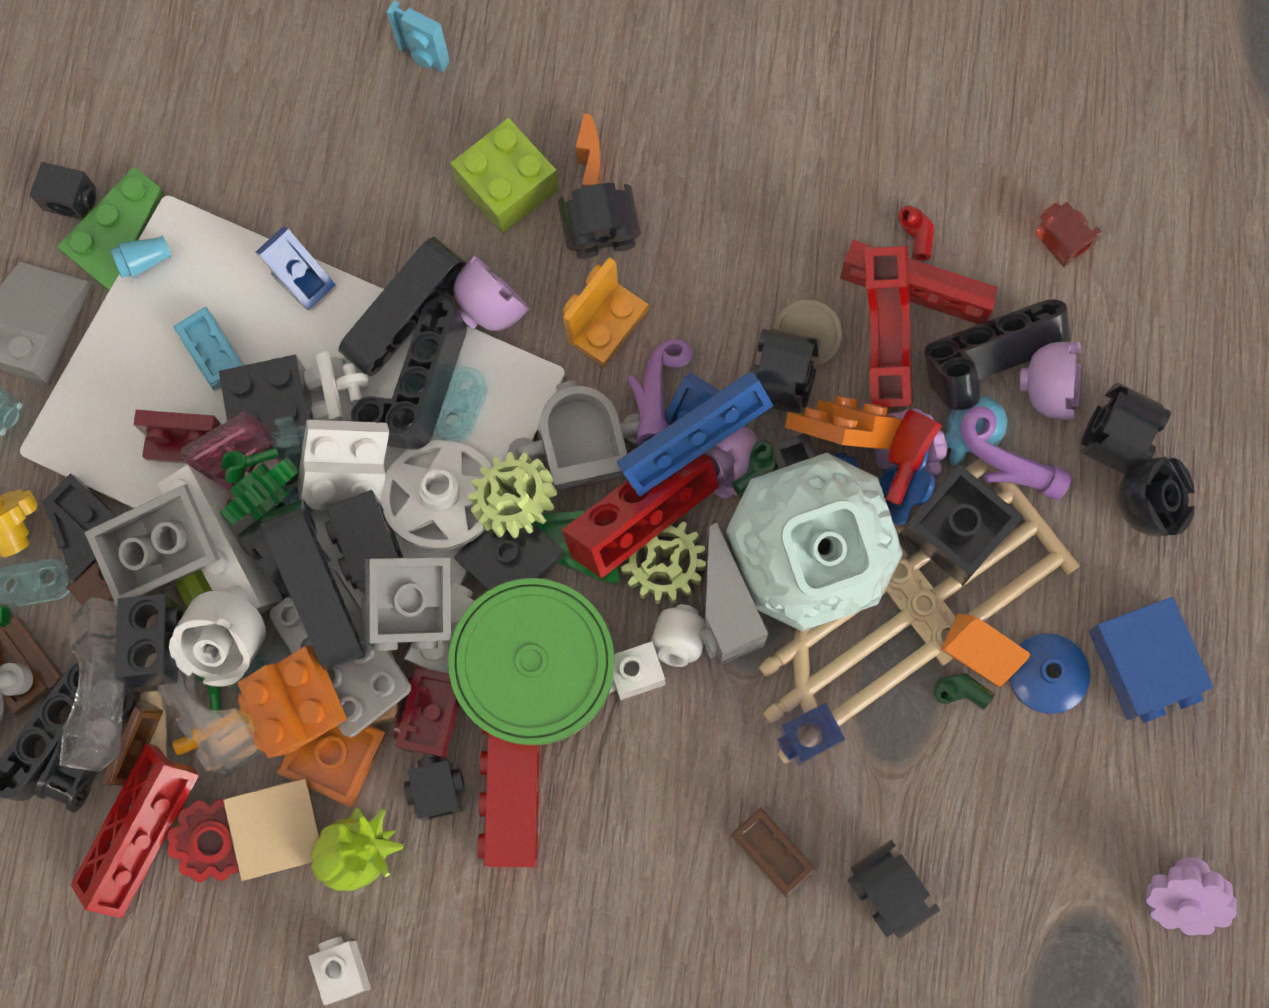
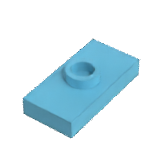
M207 307L202 308L173 326L214 391L221 388L220 370L243 366L242 361Z

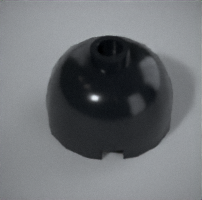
M1167 456L1152 458L1151 461L1138 464L1124 473L1119 485L1117 501L1124 519L1131 528L1148 536L1182 534L1189 527L1194 516L1195 506H1188V494L1195 493L1194 484L1188 469L1181 460L1177 458L1168 459Z

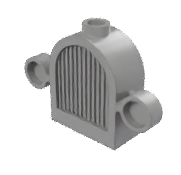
M577 380L563 382L556 386L557 393L548 400L543 408L538 426L539 441L534 442L529 438H518L508 448V452H512L517 460H519L523 453H528L532 461L538 457H543L545 468L554 479L552 485L557 492L626 477L616 461L627 455L625 443L632 447L639 446L637 443L638 424L640 422L639 413L627 416L623 423H620L614 405L604 394L596 389L580 386Z

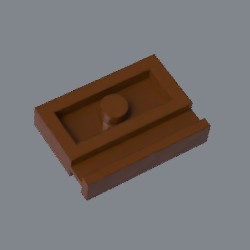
M15 616L11 619L12 622L0 628V667L6 663H23L32 671L33 683L26 693L10 696L3 694L4 702L14 715L20 716L51 692V688L60 681L63 674L23 620Z

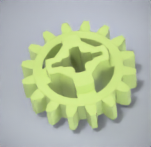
M508 452L504 462H501L495 456L492 458L494 467L488 469L481 466L480 471L484 475L483 478L472 479L471 484L477 490V492L468 494L469 500L474 505L471 511L485 530L492 529L498 537H502L507 529L513 538H517L519 529L523 527L530 534L533 532L531 523L536 520L544 524L546 520L542 512L554 509V505L549 499L557 495V491L552 485L554 479L541 460L537 458L532 461L528 453H523L519 460H517L512 452Z
M684 521L677 528L672 527L671 524L643 546L647 554V560L641 564V567H637L639 550L625 560L630 563L621 567L622 575H633L628 581V587L633 589L641 586L640 598L645 599L649 593H653L655 603L660 604L662 596L668 595L670 601L676 603L677 592L681 591L687 597L691 595V589L688 585L690 582L700 585L702 578L696 571L705 570L706 562L697 559V557L705 554V546H694L699 534L697 532L689 535L685 534L687 523ZM668 536L674 538V540L664 541L659 540L657 537ZM689 553L690 565L686 574H684L679 563L685 557V554ZM661 554L664 558L670 555V566L666 567L663 563L656 566V555ZM655 579L667 580L670 584L658 585L652 583V581Z

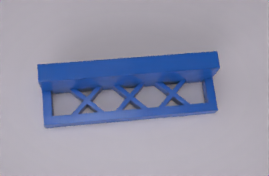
M753 372L746 373L616 461L617 465L640 497L773 407V404Z

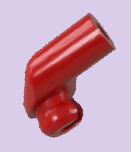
M910 205L904 206L898 213V220L902 228L914 239L912 257L921 261L930 260L935 230L934 224L918 208Z

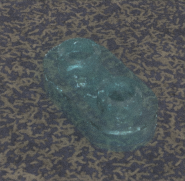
M461 367L453 372L435 427L438 436L443 440L461 442L473 430L488 392L485 378L476 368ZM470 380L473 382L472 386L468 389L460 388L463 381ZM457 415L458 420L454 424H447L445 421L448 416Z
M44 559L1 568L0 602L10 607H19L65 597L69 593L66 588L73 582L67 574L68 566L56 559ZM53 572L54 579L49 584H45L44 577L47 573ZM14 579V587L6 591L5 585L7 581Z

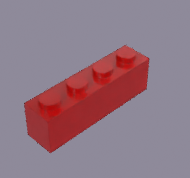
M481 728L482 735H488V751H481L480 774L487 775L486 792H480L479 816L486 817L485 833H479L478 859H484V866L488 868H538L540 745L528 746L507 742Z

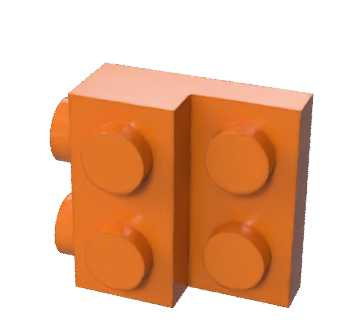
M836 395L835 401L818 400L817 408L806 407L804 414L788 412L785 428L840 445L890 450L902 419L893 415H887V407L871 403H864V407H858L859 399Z
M312 645L302 647L277 664L265 665L238 682L241 691L238 697L239 706L245 713L251 715L256 728L253 735L254 743L259 750L266 753L268 758L290 754L347 720L328 672L322 668Z

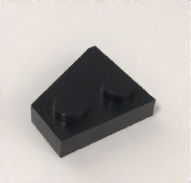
M70 473L43 500V505L48 519L53 523V534L58 548L62 549L69 569L67 570L68 577L74 582L96 561L85 532L118 515L76 475Z

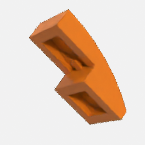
M585 113L583 114L576 143L577 163L586 165L582 187L601 184L602 180L600 146L596 126L591 114Z

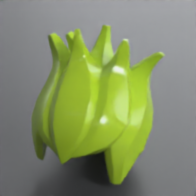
M356 808L347 819L336 820L323 828L311 854V870L315 878L331 889L354 891L371 884L380 873L384 877L389 876L390 873L385 858L387 855L403 849V844L388 840L396 830H382L386 810L381 808L376 816L368 822L361 808Z

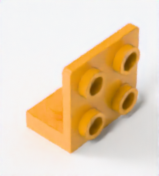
M610 257L603 266L598 264L592 269L587 277L585 289L579 296L574 294L563 309L567 342L604 368L649 310L648 303L618 284L617 264Z

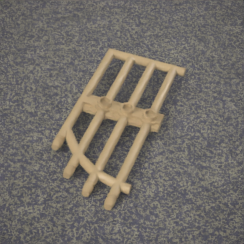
M981 458L965 468L976 478L985 473L1000 471ZM994 482L1000 490L997 495L1006 503H1011L1015 510L1023 516L1022 519L1025 523L1004 538L964 586L1034 535L1037 536L1050 554L966 614L978 617L982 621L987 620L1059 566L1067 575L1080 567L1079 563L1014 483ZM924 504L919 506L913 505L908 521L904 525L893 523L897 535L902 533L906 524ZM901 546L903 555L883 593L888 594L901 612L811 677L809 647L854 615L839 618L803 632L796 629L792 641L776 651L773 657L769 656L758 666L760 672L766 677L779 670L781 665L784 666L793 660L795 688L780 698L778 703H773L763 712L764 718L770 724L782 718L785 712H790L798 705H801L810 728L797 736L793 743H788L782 747L777 753L783 764L794 760L800 752H805L816 743L825 753L837 744L831 735V732L934 657L942 666L954 659L941 650L956 618L944 600L963 586L950 576L933 588L919 570L931 561L921 550H917L908 556ZM911 625L925 644L823 718L813 695Z

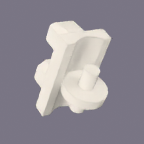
M327 351L316 354L317 364L303 371L305 383L309 390L314 392L323 390L325 396L324 400L312 404L313 420L352 421L351 410L354 404L362 399L360 391L370 386L369 376L363 373H356L354 364H346L343 358L330 357Z

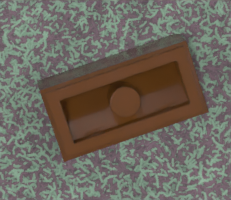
M138 700L101 783L104 785L125 784L146 743H150L163 714L162 709L145 700Z

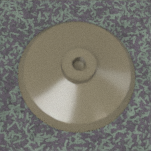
M803 299L789 304L780 312L774 325V329L819 338V357L811 356V361H814V367L821 366L831 360L837 353L842 341V327L838 316L829 306L817 300Z

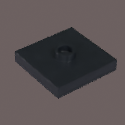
M531 523L533 532L529 534L524 527L520 528L517 538H513L507 529L502 537H498L492 529L485 530L476 539L467 543L454 556V559L489 591L498 585L513 580L525 578L543 579L567 554L537 525Z

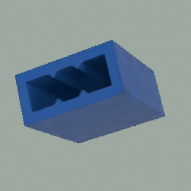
M1173 597L1105 621L1089 630V634L1127 721L1140 716L1142 722L1146 723L1167 714L1164 707L1178 702L1180 709L1204 701L1201 693L1214 688Z

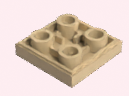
M306 778L223 799L241 881L312 862V849L317 839H319Z

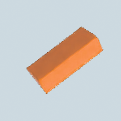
M959 613L941 647L942 651L997 687H1001L1030 656L1028 651L978 617Z

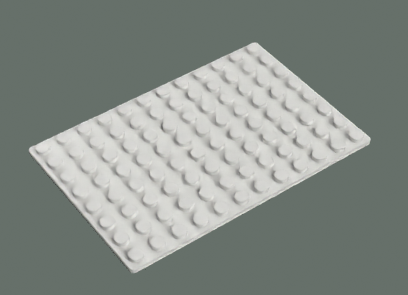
M165 196L161 199L139 240L157 238L163 235L171 257L164 259L133 279L131 276L121 278L120 274L118 275L20 448V454L26 459L62 476L67 477L70 473L74 474L88 488L134 509L163 495L157 483L187 465L184 463L147 461L142 457L145 435L133 425L136 410L214 415L226 428L222 459L227 452L236 451L230 441L222 388L214 391L210 387L175 331L174 325L202 308L207 307L243 365L296 354L305 369H308L317 364L316 354L324 351L329 352L330 357L345 359L346 364H349L351 362L338 351L339 345L345 335L384 289L315 259L336 285L312 308L307 310L271 275L272 271L255 253L269 240L268 238L175 197ZM467 326V333L430 441L452 440L464 443L479 451L492 467H494L492 458L495 456L501 462L506 461L508 448L514 440L518 438L534 440L538 432L543 408L548 400L557 393L556 386L562 383L565 378L564 369L552 362ZM414 331L381 370L369 377L370 386L360 391L362 398L374 396L392 399ZM355 366L356 373H363ZM310 390L312 404L325 399L323 390L319 392ZM303 444L277 451L278 454H291L300 462ZM387 446L383 464L385 473L392 463L408 449ZM440 450L421 454L407 464L429 469ZM462 454L463 475L483 478L484 475L480 471V465ZM277 458L264 462L270 470L280 463ZM221 461L219 466L214 467L230 496L226 503L227 506L235 499L229 490L237 483L226 482V470H222ZM263 462L255 464L252 467L245 468L244 477H246L249 473H251ZM297 481L291 485H283L289 494L281 501L288 505L300 500ZM393 482L390 505L395 517L409 497ZM308 506L316 525L318 542L332 560L328 563L329 567L337 571L361 608V599H365V594L360 588L354 590L351 582H347L343 576L338 559L344 557V555L340 553L336 544H332L324 522L330 520L327 509L315 510ZM472 507L465 509L468 531L479 521L472 513ZM248 513L232 527L229 525L241 548L256 561L252 555L253 552H247L236 537L255 521ZM434 523L411 533L425 539H447ZM396 535L404 558L451 557V582L462 585L468 571L454 559V556L465 545L450 550H426L415 547Z

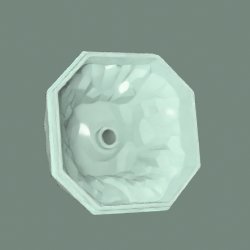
M824 453L751 479L726 529L739 572L757 610L802 632L878 605L903 555L878 477L829 453ZM826 538L830 542V549L827 553L820 554L818 552V545L822 539Z

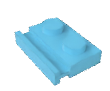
M394 0L386 13L398 50L403 52L405 48L409 49L413 60L417 64L427 69L433 67L443 73L450 62L441 24L409 7L406 12L401 10L399 2Z

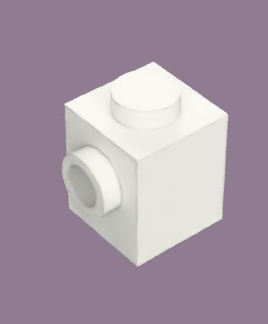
M652 641L614 654V679L609 693L617 691L620 700L666 685Z
M339 936L318 944L320 952L308 956L324 1006L371 989L356 941L344 943L343 937Z

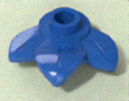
M928 450L919 469L914 472L901 505L897 506L886 501L892 522L897 525H904L908 521L913 505L919 506L924 504L933 493L935 478L932 473L924 470L929 455ZM893 466L889 467L879 480L885 499L898 471V468Z

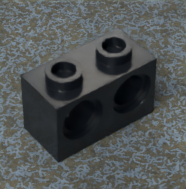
M157 594L117 598L114 678L130 688L178 683V670L180 669L177 667L175 658L171 657L169 643L175 627L184 614L180 605L168 595ZM158 614L156 623L146 628L148 620L153 615ZM157 653L155 662L145 668L147 658Z

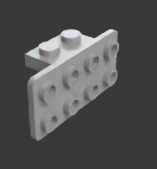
M330 567L361 640V608L337 571ZM291 596L286 597L270 611V619L293 654L302 647L312 644ZM361 641L365 655L327 670L347 718L345 722L337 727L347 737L356 736L408 695L411 690L410 683L388 650H372V643Z

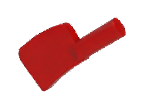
M908 410L905 413L894 436L888 456V461L898 465L899 468L885 500L897 506L901 505L914 472L919 469L925 453L941 428L940 423L914 410Z

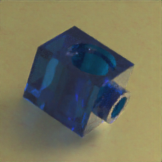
M826 702L783 724L779 729L782 737L777 739L787 760L790 761L795 758L798 766L831 750L846 740ZM803 726L815 728L819 734L818 745L814 747L803 746L797 737L798 729Z

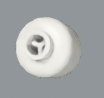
M680 604L676 608L663 610L658 616L651 641L653 642L658 659L665 664L684 667L700 657L704 647V638L701 630L706 627L705 620L698 615L699 612L694 607Z

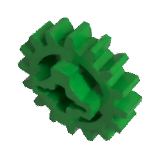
M288 457L271 470L263 462L229 490L235 499L219 513L231 527L248 513L254 520L259 519L289 494L283 485L295 476L299 470Z

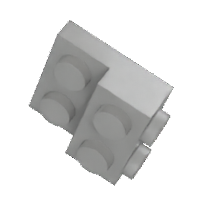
M451 557L365 558V599H361V641L372 643V650L384 651L397 650L398 642H413V648L432 649L438 648V641L451 640Z

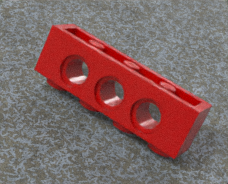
M703 453L640 497L628 480L562 529L571 557L598 577L603 578L719 488L712 458Z

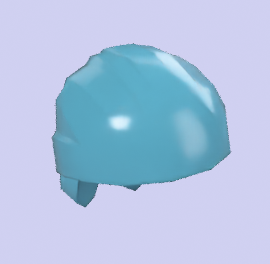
M980 395V401L973 407L984 406L994 412L997 425L994 433L986 442L998 446L1007 430L1008 420L1006 412L993 398ZM972 408L965 410L952 409L947 417L945 439L947 441V449H952L949 458L951 466L959 465L964 461L966 453L972 452L961 436L963 417ZM979 418L976 422L975 430L977 433L984 428L985 422L983 418Z

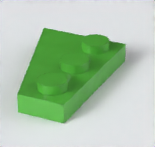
M133 167L59 243L57 248L105 289L110 291L119 275L110 250L119 247L118 243L139 240L161 199L164 197V192L147 176Z

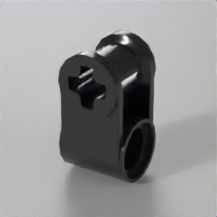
M76 730L64 734L59 739L46 769L42 772L37 782L35 795L41 799L52 798L65 804L68 811L77 812L85 803L91 790L92 782L105 758L106 744L103 739L97 734ZM85 740L88 748L87 753L83 759L78 760L75 752L79 742Z

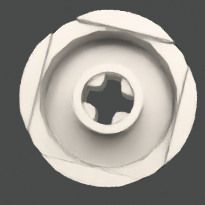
M239 590L205 592L192 600L175 627L170 639L169 651L171 657L175 658L177 667L189 677L193 672L205 678L202 682L210 686L231 685L238 682L252 664L266 638L265 624L262 616L251 604V600L246 593Z

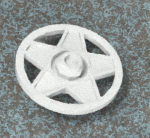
M433 440L420 449H408L402 453L386 472L381 503L384 508L383 514L394 533L415 547L433 551L458 548L481 535L485 529L479 521L468 531L465 509L474 506L468 498V494L477 492L471 484L472 479L482 478L463 475L462 454L479 464L480 467L484 466L491 469V464L479 451L457 441ZM440 450L429 469L407 464L421 454ZM393 482L409 497L395 517L390 505ZM434 523L447 539H425L411 533Z

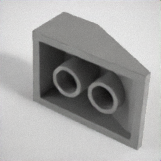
M19 262L0 286V372L50 386L91 283L69 275Z
M188 484L179 486L85 532L116 606L117 598L152 595L220 559Z
M715 523L709 526L705 596L706 628L701 630L708 657L710 659L717 657L721 666L764 647L768 632L720 528Z

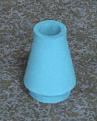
M163 235L157 238L118 243L119 247L110 250L121 278L131 276L133 279L164 259L171 257Z

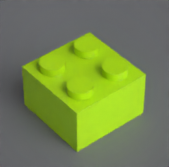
M507 118L450 163L456 183L502 234L559 190L557 170L510 118Z

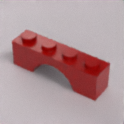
M908 245L865 248V270L871 333L869 368L871 404L884 407L911 406L913 402Z

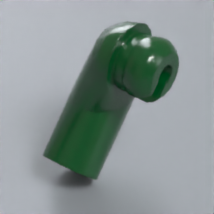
M758 441L753 445L748 472L732 482L733 489L740 498H742L751 479L775 470L776 452L768 441Z
M965 673L942 677L934 685L935 699L942 704H949L967 698L979 708L985 710L995 696V693Z

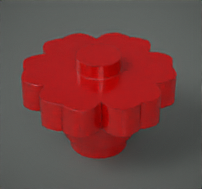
M223 799L215 800L211 806L203 800H196L190 807L183 808L178 815L180 825L172 827L168 832V854L172 858L181 859L179 872L184 876H191L194 881L200 883L208 879L210 875L218 881H224L231 874L238 872V864Z

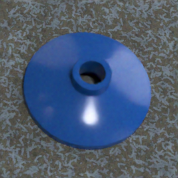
M1039 634L1030 637L1019 645L1028 651L1030 656L1009 678L1015 695L1023 704L1040 713L1057 714L1073 708L1082 700L1089 687L1090 669L1085 655L1075 643L1060 635ZM1047 665H1055L1058 668V678H1050L1047 675Z

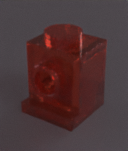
M1057 202L1041 214L1040 219L1042 221L1035 234L1064 268L1091 249L1102 231L1098 226L1091 230L1084 215L1078 210H1073L1067 202L1063 205Z

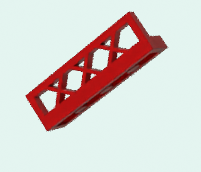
M853 240L849 252L846 254L840 279L866 287L865 248L874 246ZM908 258L910 302L978 325L987 322L996 301L994 298L998 287Z
M146 743L71 883L72 889L86 911L123 918L199 777L194 767L169 761L157 745ZM154 764L150 774L148 775V771L151 765ZM92 875H93V880L91 881L90 885L88 886V883H89V881H90V879H91V877H92Z

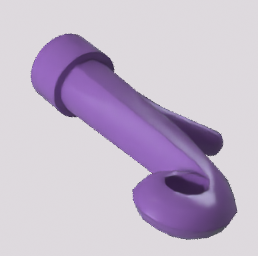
M668 339L652 351L647 362L643 387L634 376L630 375L627 379L635 396L639 411L640 422L637 434L639 446L669 426L665 418L663 365L671 368H680L692 360L693 349L689 343L682 339ZM672 353H680V355L676 357L670 356V354Z
M976 406L967 411L961 423V436L965 444L979 458L1000 470L983 475L985 482H1007L1025 485L1038 490L1039 493L1054 500H1059L1064 496L1071 483L1070 472L1054 464L1048 466L986 442L994 433L997 425L994 412L984 406ZM979 418H983L985 422L984 428L977 433L975 430L976 422Z

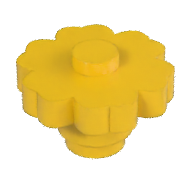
M19 489L0 496L1 557L14 555L30 544L27 537L29 531L23 521L27 515L36 511L38 506L31 490L23 491V489Z

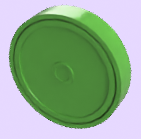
M525 578L498 585L485 592L469 606L453 633L449 648L448 668L452 689L459 704L468 717L480 728L507 742L528 746L545 745L574 735L588 725L598 714L611 690L615 671V655L611 635L605 621L594 605L583 595L559 582L539 578Z

